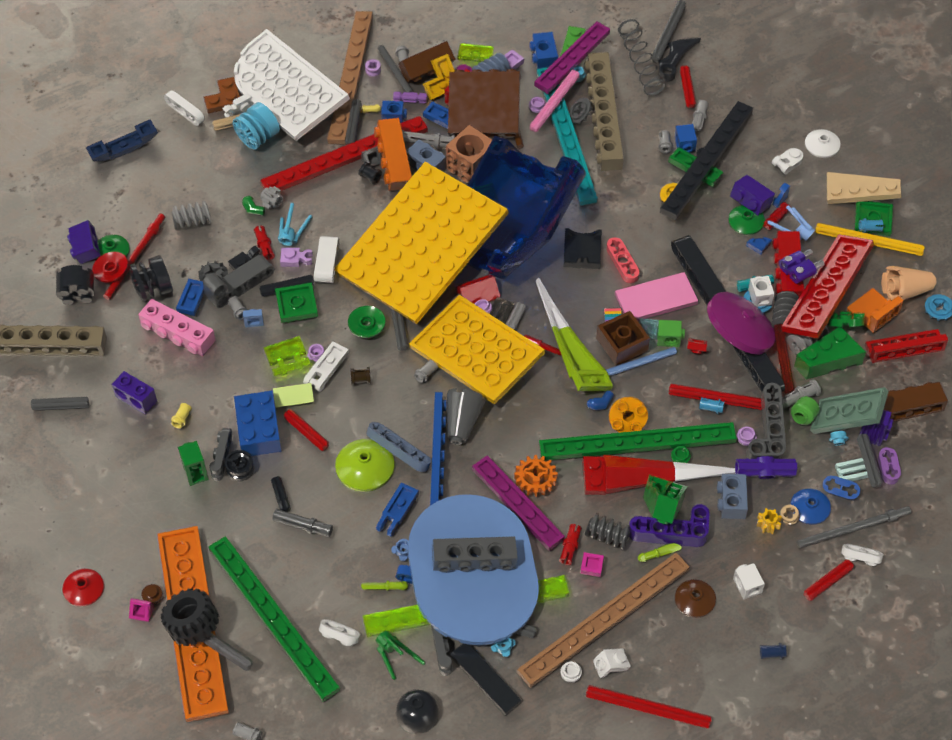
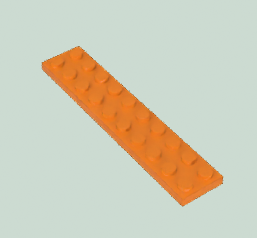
M198 526L158 533L167 601L171 600L174 594L177 595L180 591H187L190 588L193 590L196 588L200 589L209 596ZM174 641L186 722L229 714L219 653L204 642L199 641L196 645L192 646L189 644L184 646Z

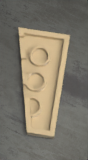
M827 172L828 204L901 198L900 179Z

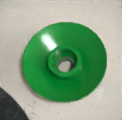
M740 205L730 212L728 221L731 228L737 233L753 235L762 230L765 217L763 213L757 215L745 206Z
M106 235L98 240L100 256L108 252H120L126 257L129 254V243L120 235Z
M373 306L358 307L348 317L350 331L362 338H371L382 332L386 323L383 312Z

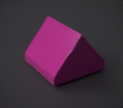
M131 598L129 618L149 622L154 605L150 601Z

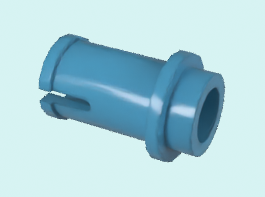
M863 218V220L859 221V231L866 233V231L882 232L883 227L876 225H883V220H867Z
M701 397L699 410L713 411L716 414L723 413L725 402L721 401V399L717 401Z

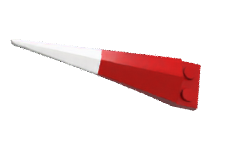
M603 455V457L583 456L582 459L585 495H607L646 487L649 475L676 482L722 476V474H736L735 468Z

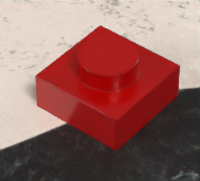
M688 339L687 349H691V352L701 354L702 351L706 352L707 341Z

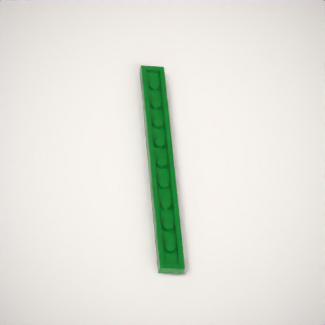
M729 422L539 440L540 456H545L546 461L583 456L674 449L678 446L696 447L736 443L737 438L734 423Z
M224 536L208 546L209 551L320 700L324 702L339 692L340 687L227 537Z

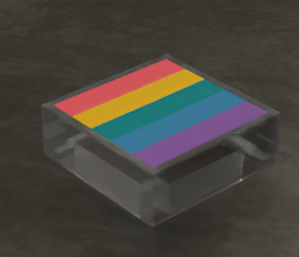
M622 307L603 308L604 322L622 314Z

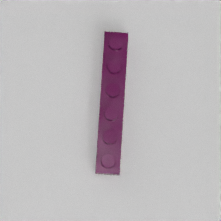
M596 21L534 81V86L549 94L571 70L588 56V53H591L610 34V28Z
M488 455L472 466L473 472L520 519L548 551L564 541L565 536Z

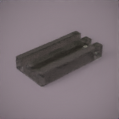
M497 297L492 305L490 315H494L499 303H501L502 305L495 317L499 320L507 305L508 307L501 319V322L505 324L514 308V303Z

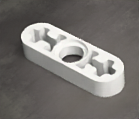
M171 90L164 95L166 103L194 125L198 126L205 120L203 113L175 91Z

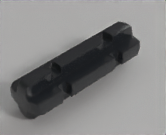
M280 476L273 477L271 484L279 509L289 512L291 508Z

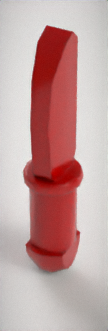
M524 335L543 349L561 355L560 349L543 343V340H538L530 335Z

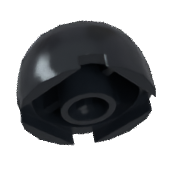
M411 690L402 695L397 703V721L403 730L411 734H416L415 732L425 733L435 726L438 720L439 709L435 698L430 693L424 690Z

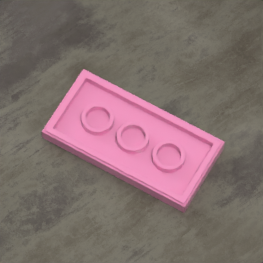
M685 272L615 291V296L622 312L631 311L637 321L698 305V299Z

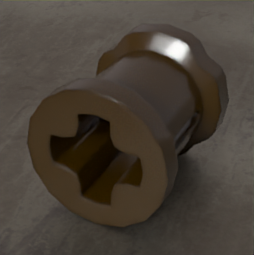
M370 367L358 370L350 368L351 385L366 382L371 384Z

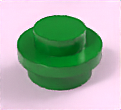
M678 446L672 450L671 459L673 462L688 463L690 461L691 454L686 447Z

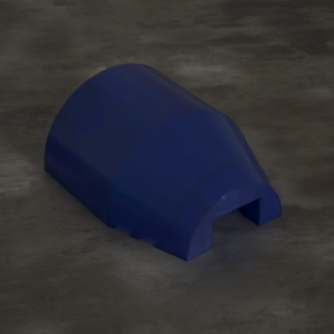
M494 136L467 186L507 208L509 214L467 264L483 273L505 279L546 245L553 237L586 176V172L581 164L575 159L562 156L556 168L543 165L535 157L522 154L508 139Z

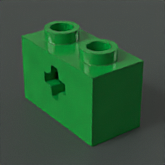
M197 441L187 442L179 446L178 451L189 485L192 486L209 480Z

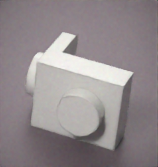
M604 649L593 660L600 678H604L610 672L627 671L631 667L624 649Z

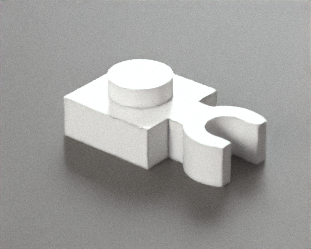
M246 93L233 100L232 105L224 106V116L230 117L246 112L252 106L251 96Z

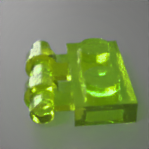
M300 336L263 347L269 365L278 364L277 368L272 369L274 376L280 374L283 376L288 374L287 372L301 370L304 369V366L310 365L308 357L300 358V356L306 355V350ZM294 359L295 361L286 365L284 364L285 361Z

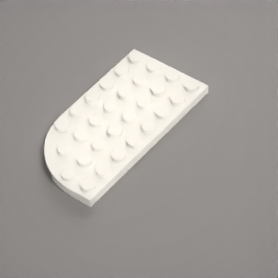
M267 29L242 50L239 61L235 63V83L242 95L248 93L251 96L252 104L260 102L267 106L276 117L279 127L295 141L350 99L344 90Z

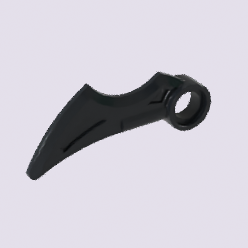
M685 38L668 43L670 53L666 58L659 61L658 75L663 78V81L675 79V66L692 46L701 41V38ZM663 71H670V72H672V73H671V74H665V73H663Z

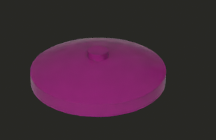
M730 292L717 293L709 301L707 306L709 319L718 333L730 344L751 354H763L773 346L775 342L774 328L766 315L752 302Z

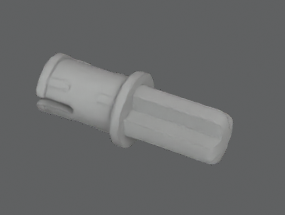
M705 100L698 101L696 111L693 113L694 119L692 124L696 132L702 129L703 122L707 118L706 111L709 104Z

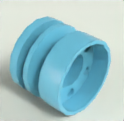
M260 102L253 104L246 112L234 118L232 122L238 137L246 146L253 150L259 148L260 145L265 143L266 139H271L280 131L279 123L274 114L267 106Z

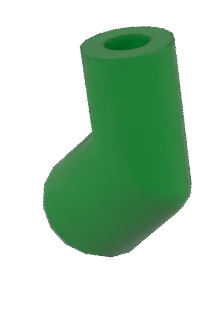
M245 196L242 199V205L247 213L264 216L265 207L256 206L252 196Z

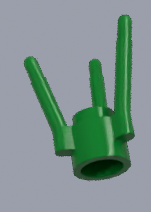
M384 631L377 636L376 643L379 645L377 651L381 654L393 680L396 679V676L385 654L386 651L390 653L395 650L400 655H403L401 650L403 649L416 661L425 665L424 660L401 643L396 636H392L389 631Z

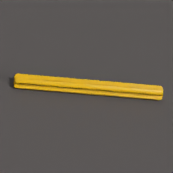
M817 223L815 233L831 237H837L838 234L871 239L874 241V246L919 256L923 255L925 249L924 245L823 223Z

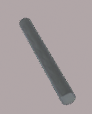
M380 45L378 47L379 52L405 92H413L384 45Z

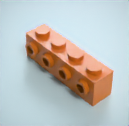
M399 118L378 120L377 127H374V135L379 141L377 143L378 153L382 155L381 168L385 169L384 182L388 184L389 191L401 190L412 175Z

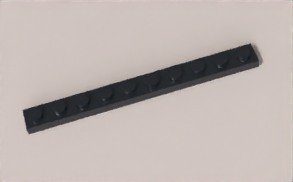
M737 101L663 203L659 213L674 220L678 218L750 117L753 107Z

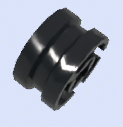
M235 450L227 455L225 467L228 476L232 480L245 481L252 476L254 465L248 452Z

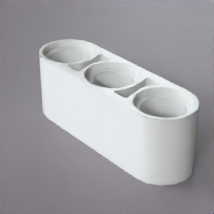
M320 236L314 270V282L334 283V270L337 266L340 245L339 237Z

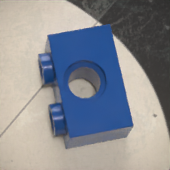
M553 32L532 34V41H529L530 51L534 52L532 54L533 64H536L537 69L550 67L558 59Z

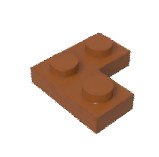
M234 77L217 80L220 93L204 96L208 114L223 111L224 106L232 105L233 100L240 97Z

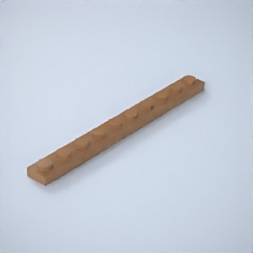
M356 11L339 85L349 95L350 99L333 113L327 139L328 144L346 145L345 138L351 104L356 99L373 20L372 11Z
M677 553L673 554L518 668V675L530 688L688 572L690 566Z

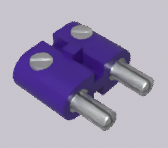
M809 249L803 253L796 251L779 260V266L786 275L790 274V279L793 282L799 283L815 275L817 269L824 266V261L820 260L813 264L809 259L806 260L807 257L813 255V251Z

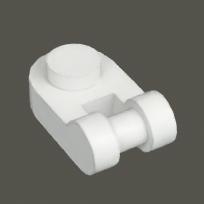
M797 148L788 149L780 156H776L772 160V164L775 167H779L781 172L786 175L802 163L803 153Z

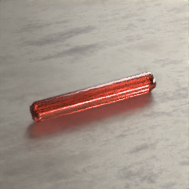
M775 324V340L781 376L785 384L784 393L789 394L795 388L785 332H782V324Z

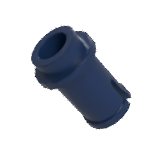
M786 644L760 645L761 659L777 657L782 659L787 657Z

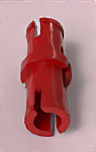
M260 225L261 231L257 226L253 230L258 240L257 246L261 249L263 256L267 260V255L272 260L275 254L271 247V239L267 236L264 226Z
M576 524L569 525L567 537L562 544L563 550L559 562L563 564L567 557L565 565L572 564L574 552L579 546L578 539L582 527L578 525L575 530Z

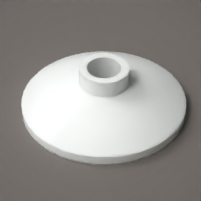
M824 129L810 132L805 139L806 149L812 155L820 158L834 156L838 153L841 145L840 139L836 134Z

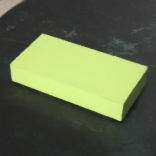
M311 383L273 388L276 408L314 403Z

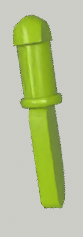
M676 543L666 544L654 548V550L640 553L638 561L646 562L656 557L659 558L660 556L681 550L682 547Z
M406 581L361 584V589H387V591L407 590L409 587Z

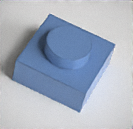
M262 309L243 311L245 328L264 326Z

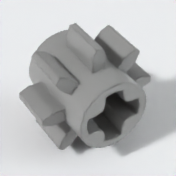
M275 186L265 188L260 196L263 201L262 205L268 209L279 207L283 201V196L280 194L281 190Z

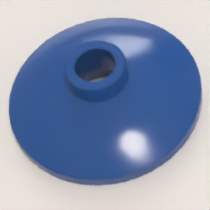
M802 489L794 494L790 505L797 507L800 517L799 521L809 525L822 523L828 518L831 511L829 499L825 494L816 489Z

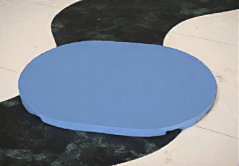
M468 494L439 500L420 514L409 535L408 560L416 603L423 617L443 636L469 645L497 643L511 637L512 634L523 628L535 609L539 584L530 540L520 519L506 506L493 499ZM515 536L518 558L516 568L510 570L491 569L488 571L472 569L466 572L460 570H450L448 572L433 571V539ZM492 553V554H491V555H493V556H499V555L496 554V553ZM454 554L450 555V556L453 557V558H457V557H458L457 555H454ZM470 554L473 557H478L477 554Z

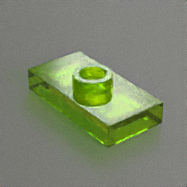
M460 43L458 60L483 62L485 59L493 56L494 47Z

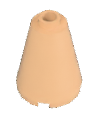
M899 266L886 267L887 271L882 274L881 279L882 292L887 294V300H893L897 296L906 300L931 291L936 285V277L932 272Z

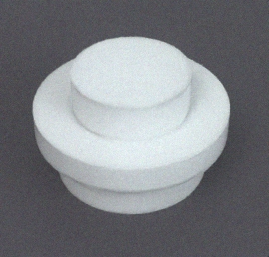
M570 661L561 667V677L565 681L572 683L580 679L582 670L577 663Z

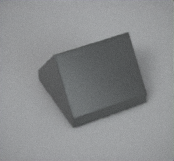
M377 146L361 152L363 163L368 162L372 167L381 164L382 156L381 153H378Z

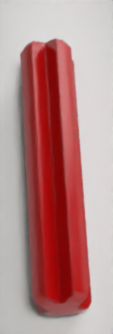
M687 65L681 66L680 74L686 107L695 108L696 100L690 68Z
M289 409L284 413V419L317 448L324 451L329 447V442L293 410Z
M846 559L804 590V597L809 601L813 600L852 571L854 564L849 559Z

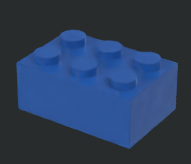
M273 390L234 396L241 450L248 452L251 456L282 452Z

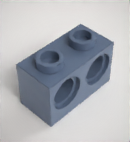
M722 474L721 481H717V493L721 495V499H718L717 509L721 511V519H746L748 511L746 474Z

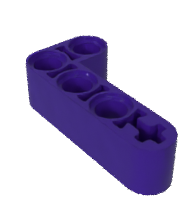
M697 504L692 508L690 521L675 519L672 524H662L653 517L635 516L629 523V537L636 542L655 544L676 543L680 546L702 547L706 544L708 537L710 512L707 506ZM695 533H700L702 536H697Z

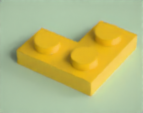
M448 54L431 61L437 78L423 83L429 100L445 94V89L449 86V74L455 70Z

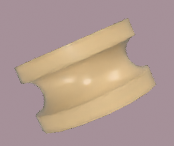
M786 505L781 509L782 521L785 524L794 525L799 521L800 517L797 507ZM791 511L793 518L789 519L787 512Z

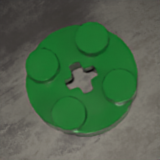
M840 311V315H838V313L834 312L827 325L843 327V325H849V327L863 326L865 313L856 312L854 315H851V311Z

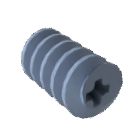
M498 52L494 56H490L489 59H485L478 65L473 66L472 70L489 71L497 69L499 71H506V69H510L507 58Z

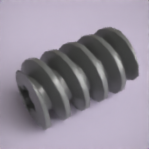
M783 291L775 296L772 326L775 331L787 333L782 332V324L799 298L796 293Z
M596 513L594 517H591L587 525L585 536L591 532V538L595 539L599 535V541L602 542L606 538V544L608 545L614 540V547H618L621 543V549L623 550L630 533L629 525L627 524L622 529L620 521L614 526V519L607 523L606 516L599 520V513Z

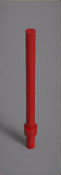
M159 213L155 221L150 223L146 234L128 258L127 271L121 278L111 283L103 295L105 299L110 300L129 272L130 265L135 263L153 235L158 233L160 230L159 226L164 221L165 215Z

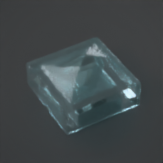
M639 318L640 325L650 339H657L658 320Z

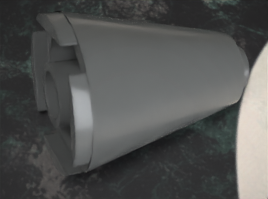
M457 388L449 389L447 393V437L451 440V443L462 445V443L467 441L486 399H482L483 395L475 391L462 389V392H456Z

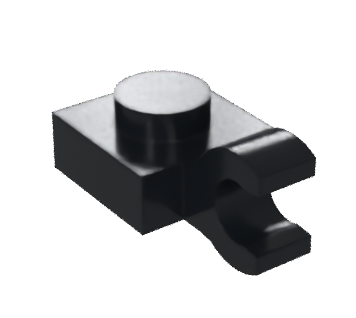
M255 245L250 248L247 254L242 251L228 261L229 266L233 270L239 268L254 257L261 255L259 253L260 249Z

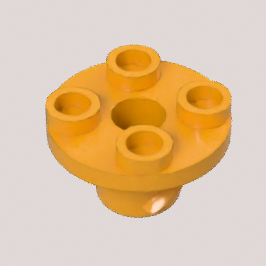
M635 397L620 398L613 403L609 410L610 424L619 433L641 431L648 420V411L645 404Z

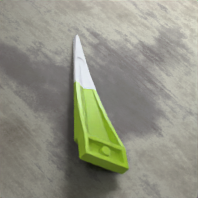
M537 278L536 284L569 377L574 380L577 390L610 391L613 384L607 371L576 336L556 307L541 280Z

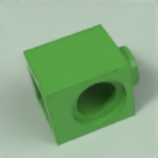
M659 320L657 346L680 347L681 340L685 339V329L682 328V321Z

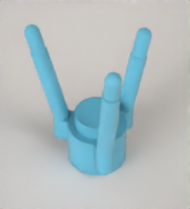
M294 203L290 204L285 227L284 218H280L278 240L285 246H291L293 242L297 243L299 236L312 218V215H309L295 235L294 229L289 227Z

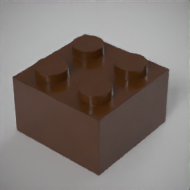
M631 311L597 326L596 339L615 366L649 350L650 337Z

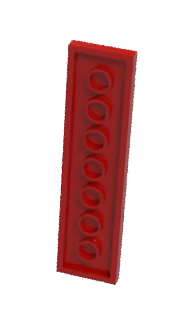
M838 234L823 258L824 266L817 269V273L812 276L782 324V332L819 338L872 250L874 241Z

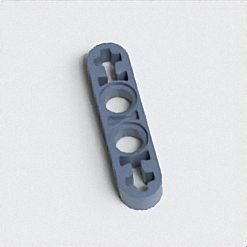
M371 422L366 432L369 438L415 470L426 472L429 469L431 463L429 456L383 424L378 422Z

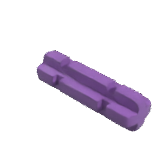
M395 91L393 93V101L403 100V102L417 103V101L419 103H426L427 94Z

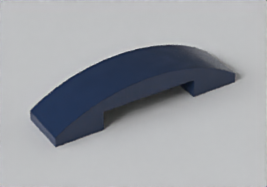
M151 119L135 125V131L104 144L101 140L87 146L86 150L92 161L118 158L145 145L158 134Z

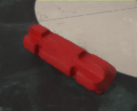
M786 202L781 203L769 218L764 221L763 227L767 230H772L773 226L767 222L772 221L777 224L785 216L784 214L789 212L786 207L790 205Z

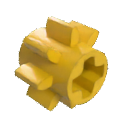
M765 508L763 514L758 513L756 526L761 527L762 533L773 534L775 528L780 530L782 516H778L776 509L768 510Z

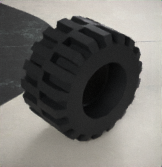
M192 588L187 589V591L182 590L179 594H174L172 599L168 600L166 606L162 608L163 613L160 617L163 626L173 641L184 646L189 644L193 646L199 641H205L204 639L206 637L209 638L212 635L211 632L215 631L216 625L219 624V613L206 592L197 588L195 590Z

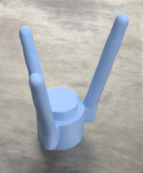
M787 206L788 211L800 223L796 231L800 232V240L803 238L806 241L815 229L806 222L794 207ZM772 221L767 222L781 231H791Z

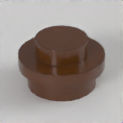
M156 584L147 585L142 590V599L150 601L152 604L158 603L162 598L161 588Z

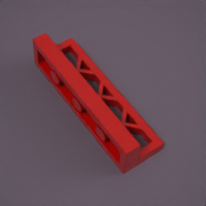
M939 329L866 341L865 346L871 362L876 363L944 351L948 338L946 334H940Z

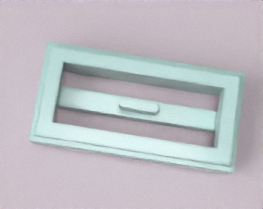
M863 458L835 464L836 472L840 478L850 481L869 478L867 471L858 473L866 470ZM857 473L848 476H843L844 474Z

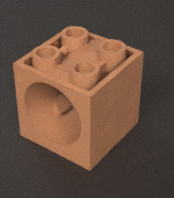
M470 125L446 145V169L473 187L496 166V142Z

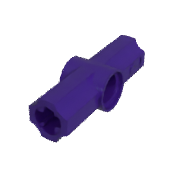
M762 456L756 459L740 458L735 460V473L746 474V477H758V479L795 477L797 474L796 459H774L772 456Z

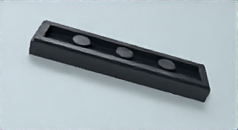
M463 643L450 653V657L505 716L522 703V700L469 644Z

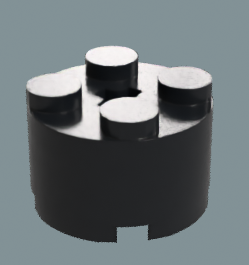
M80 265L62 267L60 272H56V296L65 305H72L76 301L83 303L92 302L94 296V272L89 268L88 271L84 270Z

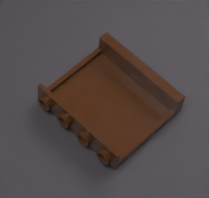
M474 69L472 72H465L464 70L450 72L448 135H455L456 137L470 125L489 138L520 137V71L516 69H507V71H499L497 69L482 71Z

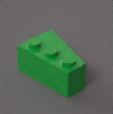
M838 327L798 353L794 367L807 380L829 374L833 370H844L846 367L855 364L856 366L862 365L866 351L842 327Z
M649 475L643 498L651 516L662 524H672L681 510L687 486Z

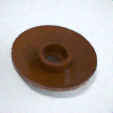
M692 579L679 585L675 592V603L683 614L699 618L708 615L714 609L716 595L709 584L701 580ZM696 593V594H699L700 596H699V597H694L692 594Z

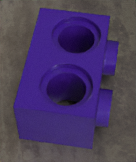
M125 371L111 384L115 397L143 414H146L157 402L154 388Z

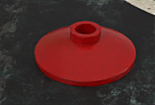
M120 252L103 254L93 264L92 271L94 272V277L100 282H113L125 274L128 269V260Z
M92 569L76 570L65 579L62 588L63 595L72 605H91L103 593V579L98 572Z

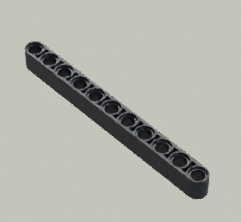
M690 235L671 241L673 253L707 306L714 295L726 292ZM732 345L761 393L768 383H776L780 386L781 392L785 391V384L766 353L751 354Z

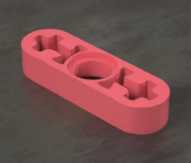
M610 238L607 242V252L622 279L626 283L637 282L639 279V268L620 238ZM626 258L628 261L626 263H620L618 259Z

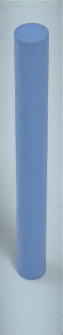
M675 347L606 369L609 376L675 355L677 350Z

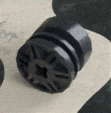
M161 255L149 258L148 268L140 261L139 271L135 264L130 265V277L135 291L140 296L142 302L147 301L145 293L147 291L151 299H153L154 289L156 288L161 296L173 292L171 280Z

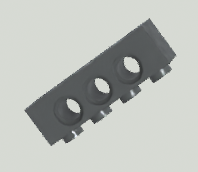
M515 536L433 539L432 542L433 571L448 572L450 570H460L466 572L472 569L488 571L491 569L510 570L516 568L518 558ZM492 553H496V554H498L499 556H493V555H491V554H492ZM454 554V555H457L458 557H457V558H453V557H451L450 555ZM470 554H477L478 557H473Z

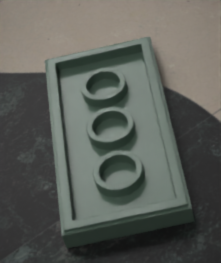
M883 387L820 399L818 403L820 412L814 419L810 431L813 434L880 423L889 391Z

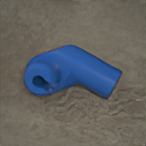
M606 391L602 398H591L587 401V407L592 410H605L613 399L614 394L611 391Z

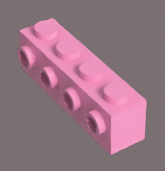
M153 299L138 314L140 324L144 329L157 333L161 338L171 340L177 346L187 348L193 354L203 357L216 341L213 329Z

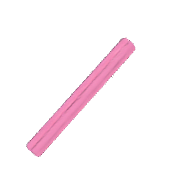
M571 70L531 122V131L538 132L579 78L578 71Z

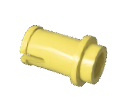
M186 403L180 404L177 413L171 418V424L175 428L180 429L186 425V419L192 410L191 406Z

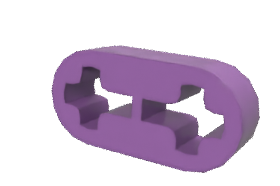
M886 447L879 452L878 464L882 480L887 484L893 485L898 482L901 470L896 451ZM884 455H887L888 458H891L889 463L887 461V458L884 457ZM889 469H891V474L894 475V477H891V475L888 474Z

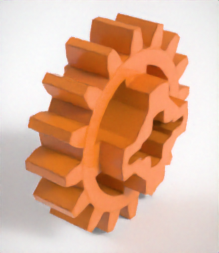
M534 455V459L527 456L526 462L520 460V466H516L514 473L516 486H520L522 492L527 490L528 496L531 492L534 493L535 497L540 492L544 496L546 490L551 492L552 486H556L558 475L556 466H551V460L546 462L545 456H542L541 459H538L537 455Z

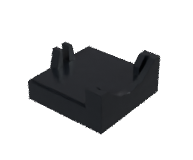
M565 228L563 267L600 269L602 230L598 229L591 233H579Z

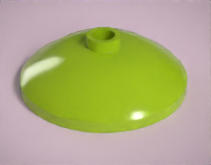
M359 439L347 444L341 449L335 462L336 474L342 484L349 489L359 492L374 491L384 486L392 477L395 465L392 453L372 439Z

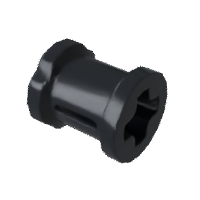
M365 162L361 165L358 174L369 179L372 184H376L381 179L382 171L380 169L376 170L370 163Z

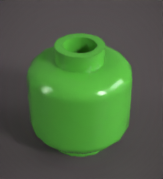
M808 396L799 398L791 408L792 418L801 425L811 424L820 412L818 403Z

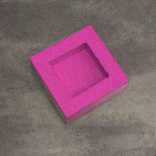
M584 552L580 574L601 577L604 555Z

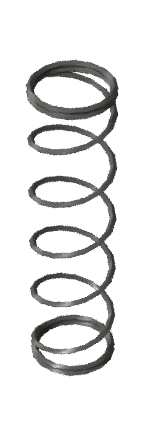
M625 20L619 25L618 32L621 38L625 39L624 46L630 51V60L635 62L634 70L640 74L639 81L644 86V93L656 95L665 87L663 78L658 76L652 78L646 84L642 83L641 75L652 74L658 67L657 65L647 66L642 72L650 66L656 67L653 72L647 74L639 73L636 70V63H645L650 60L637 62L639 58L646 54H650L652 58L653 55L645 53L638 57L636 61L631 58V51H642L647 47V42L637 43L646 44L641 50H632L637 44L631 50L628 49L626 40L639 38L627 39L628 36L636 31H640L641 35L643 32L638 30L639 23L637 20ZM631 21L637 23L634 31L627 34L621 33V28L625 23ZM654 81H660L659 83H657V84H655V85H649L650 83H652V82H654ZM661 82L663 83V86L656 92L648 93L645 91L646 87H653Z

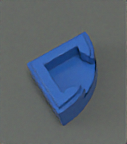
M783 183L779 189L781 190L780 194L774 197L773 206L778 208L785 201L789 194L790 185Z
M767 237L752 238L747 241L746 246L762 255L771 245L772 239Z

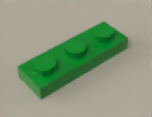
M678 147L670 155L668 162L687 172L697 157ZM713 167L703 182L713 187L723 177V171Z

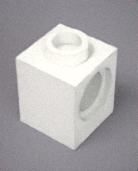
M769 276L750 278L748 290L752 303L757 307L772 305L774 291Z
M754 563L750 565L743 564L735 570L733 580L743 600L763 592L765 584Z

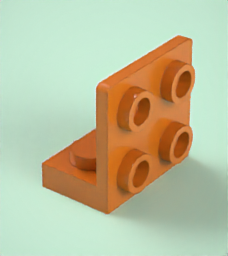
M872 288L847 307V311H851L852 315L856 312L865 313L864 325L874 333L900 313L904 300L899 296L893 300H887Z

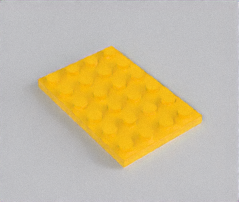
M458 295L409 343L412 350L427 360H433L440 369L473 391L480 393L494 405L545 354V350L461 295Z

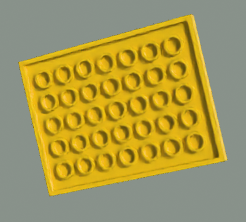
M424 162L338 263L334 271L402 316L418 324L505 219L509 211L507 208L457 179Z

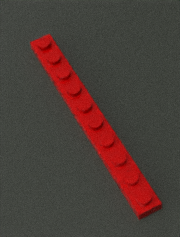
M420 116L400 123L403 131L423 134L428 132V127ZM373 134L261 179V185L263 189L275 186L283 191L360 160L361 152L376 147L379 142L378 138H375Z

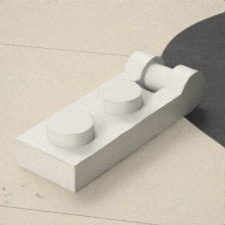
M332 341L305 376L303 383H311L315 390L321 392L327 381L347 357L349 350Z

